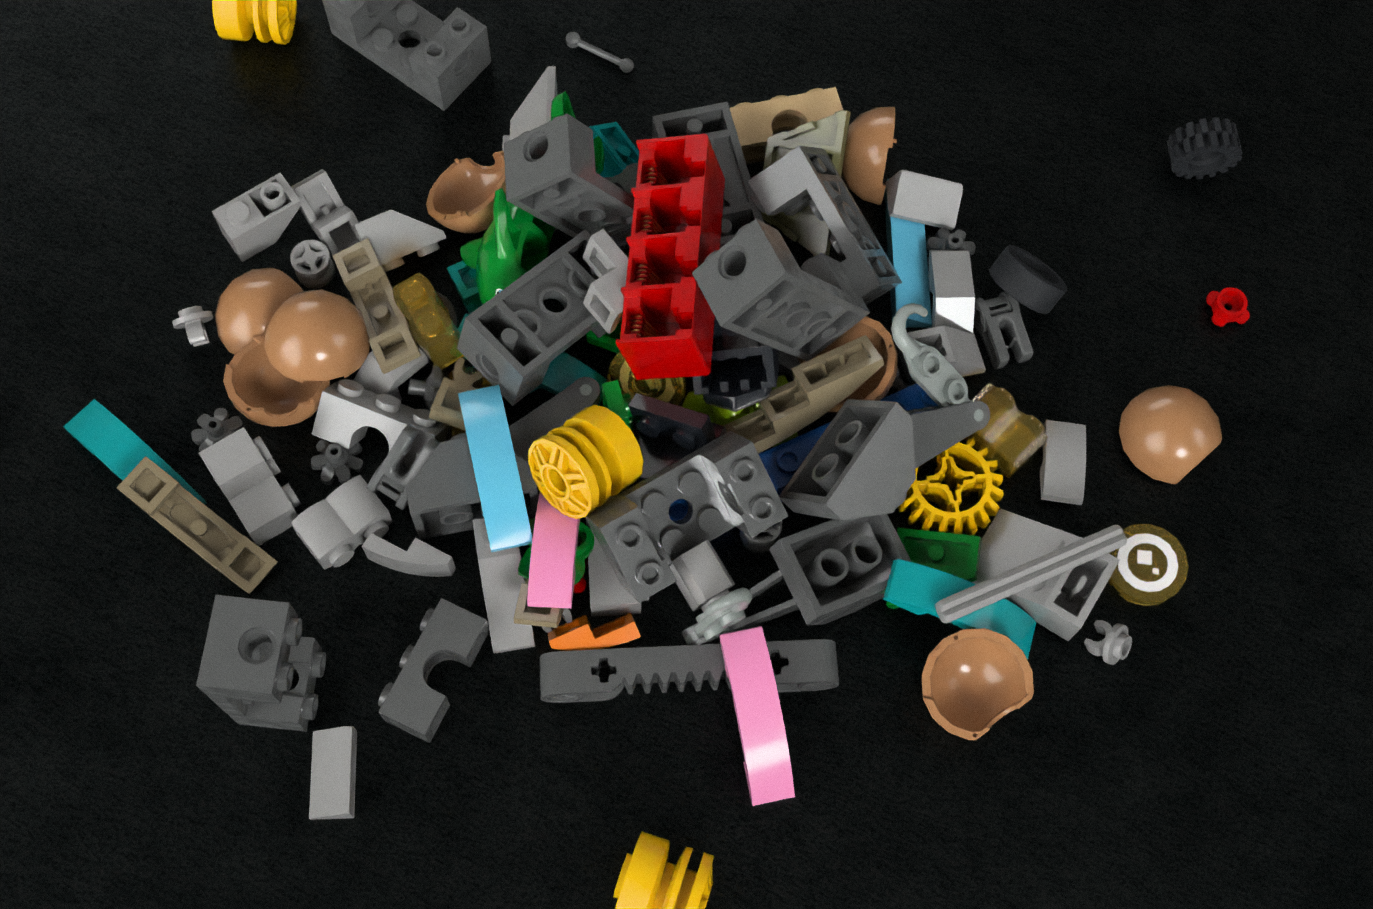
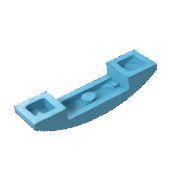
M495 385L458 393L491 552L532 544L533 538L500 387Z

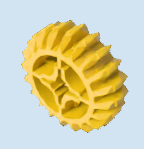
M971 438L966 444L958 442L915 469L916 479L907 491L906 499L898 506L899 512L911 511L907 520L908 525H913L920 521L923 523L921 530L929 531L932 528L936 532L946 533V531H949V533L962 534L963 530L967 535H975L978 530L977 526L986 528L991 521L989 516H995L999 510V505L996 502L1001 501L1004 494L1003 490L998 488L1003 482V475L993 473L998 466L997 460H985L988 454L987 447L977 452L973 449L975 445L974 438ZM937 462L935 475L927 476L925 480L917 481V472L929 463ZM956 464H957V465H960L961 467H963V468L966 469L967 471H963V470L959 469V468L956 466ZM949 488H955L953 493L949 490ZM978 491L977 504L968 510L960 512L961 497L969 496L970 492ZM927 501L937 503L941 510L935 508Z

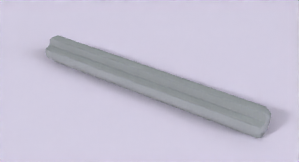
M1119 525L1110 526L946 597L935 604L936 612L943 623H949L1126 545L1127 537Z

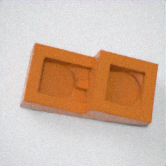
M631 613L592 629L587 616L583 615L568 624L565 623L552 629L548 633L551 648L565 651L603 649L627 643L641 637Z

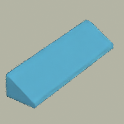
M885 188L884 202L888 259L902 281L901 284L890 290L892 321L896 312L902 306L915 303L927 309L928 315L922 317L919 314H911L907 318L906 328H931L932 318L925 224L889 216Z

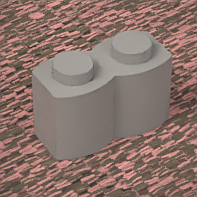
M361 475L343 483L326 499L313 504L291 522L296 534L324 570L331 566L340 567L347 563L353 557L354 550L365 542L370 532L382 538L388 532V526L393 522L388 509L375 493L367 489L368 484Z
M709 540L683 553L673 560V564L669 566L677 580L678 588L693 612L699 608L705 612L706 607L729 593V589L735 585Z

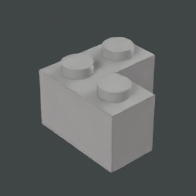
M243 427L199 452L216 483L229 500L257 546L262 545L292 527L291 522L298 516L294 508L301 505L289 483L281 487L274 476L281 471L260 436L252 440Z

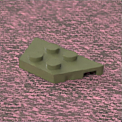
M840 110L829 117L818 121H811L798 126L794 130L784 131L768 137L763 170L796 147L807 146L825 149L841 176L851 112ZM810 205L794 216L785 215L784 212H780L777 215H767L766 212H761L762 218L766 222L776 226L785 236L794 242H798L813 253V256H817L819 253L829 256L831 246L829 235L832 233L824 220L820 221L815 216Z

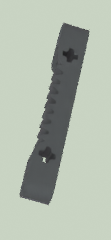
M827 639L766 641L770 660H776L777 667L781 668L778 675L774 674L778 693L819 691L839 686L835 641ZM721 644L555 651L542 654L539 657L540 699L545 702L607 701L618 696L624 687L628 694H633L636 684L640 683L645 694L650 693L653 683H658L662 693H667L670 682H675L678 691L683 692L687 681H691L695 690L700 691L704 680L709 681L712 690H717L720 680H725L731 690L730 681L726 675ZM601 668H608L610 674L609 682H600L598 675Z

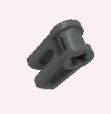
M1002 291L999 297L983 300L982 298L975 299L974 326L981 336L994 370L1003 368L1008 364L1010 359L1008 348L1012 349L1014 357L1019 363L1031 359L1033 349L1021 317L1018 301L1005 291ZM1001 330L1005 333L1009 345L1005 344Z
M410 423L402 430L387 457L379 465L367 485V489L373 493L378 490L396 501L395 506L401 510H404L408 505L406 488L440 444L436 439L431 438L416 452L417 457L411 467L407 468L403 464V459L413 448L412 443L419 432Z

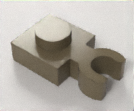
M459 358L454 366L453 380L443 378L431 406L429 418L465 430L458 393L476 390L482 385L484 376L479 371L473 375L464 373L465 359Z

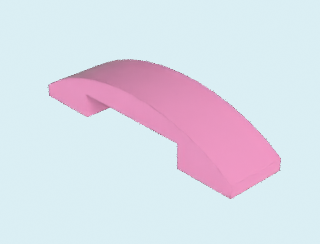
M541 492L539 493L533 531L527 604L528 607L571 608L576 574L575 557L580 518L575 519L565 516L554 508Z
M762 626L719 634L726 675L730 681L745 759L743 763L751 804L755 806L795 797L783 715Z

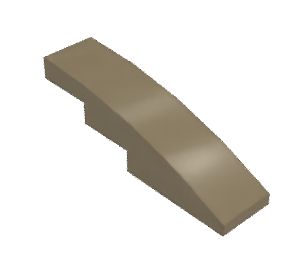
M864 335L793 367L791 371L794 381L772 390L769 397L759 402L761 409L724 425L726 432L732 431L752 441L757 452L760 453L811 424L851 395L884 365L883 358L868 337Z

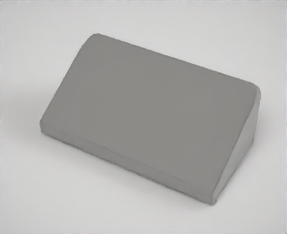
M900 170L885 182L889 216L939 228L946 227L948 230L955 228L963 193V185L961 183L908 170Z
M354 726L313 731L310 820L354 818L357 730Z

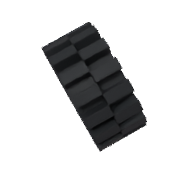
M1213 117L1210 122H1207L1206 118L1199 119L1200 123L1198 124L1189 122L1186 123L1187 128H1177L1175 130L1176 134H1170L1167 141L1173 173L1175 172L1178 177L1184 175V179H1191L1193 176H1196V179H1203L1204 175L1209 174V177H1214L1218 171L1225 173L1228 171V167L1234 168L1237 165V161H1241L1242 158L1238 130L1234 122L1230 123V120L1226 118L1220 122L1219 117Z

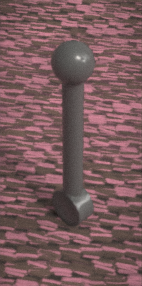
M570 32L566 35L568 47H581L620 66V69L625 73L633 70L634 63L631 59H621L581 40L577 32Z

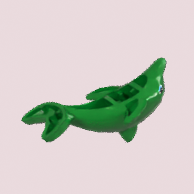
M566 91L557 95L552 100L551 121L553 118L566 113L575 118ZM596 136L593 138L596 173L601 174L604 170L605 162L604 146L602 139ZM503 188L495 191L493 205L494 220L484 233V236L462 245L460 249L463 262L476 270V283L482 304L489 301L548 257L550 242L555 227L507 202Z

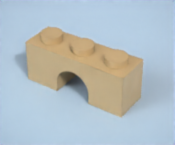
M836 87L828 89L815 88L806 93L792 96L779 95L770 100L756 103L743 102L730 108L746 164L765 160L767 139L775 133L783 130H794L800 125L821 120L843 110Z

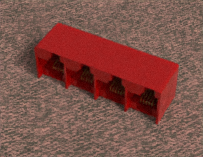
M707 134L636 140L639 149L636 187L631 188L635 199L631 236L626 237L629 245L626 286L621 287V292L624 296L621 335L620 339H616L615 343L637 380L707 376L711 372L715 315L692 272L704 263L705 258L709 254L720 249L725 178Z

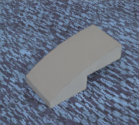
M1046 420L1042 430L1041 500L1082 505L1086 475V425Z
M371 532L362 545L369 560L407 574L444 577L452 576L456 570L451 556L416 537L407 551Z

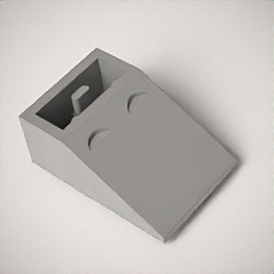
M1000 509L981 539L977 581L972 583L979 584L1083 538ZM1107 553L1005 599L1024 610L1043 627L1069 641L1082 628L1120 559Z

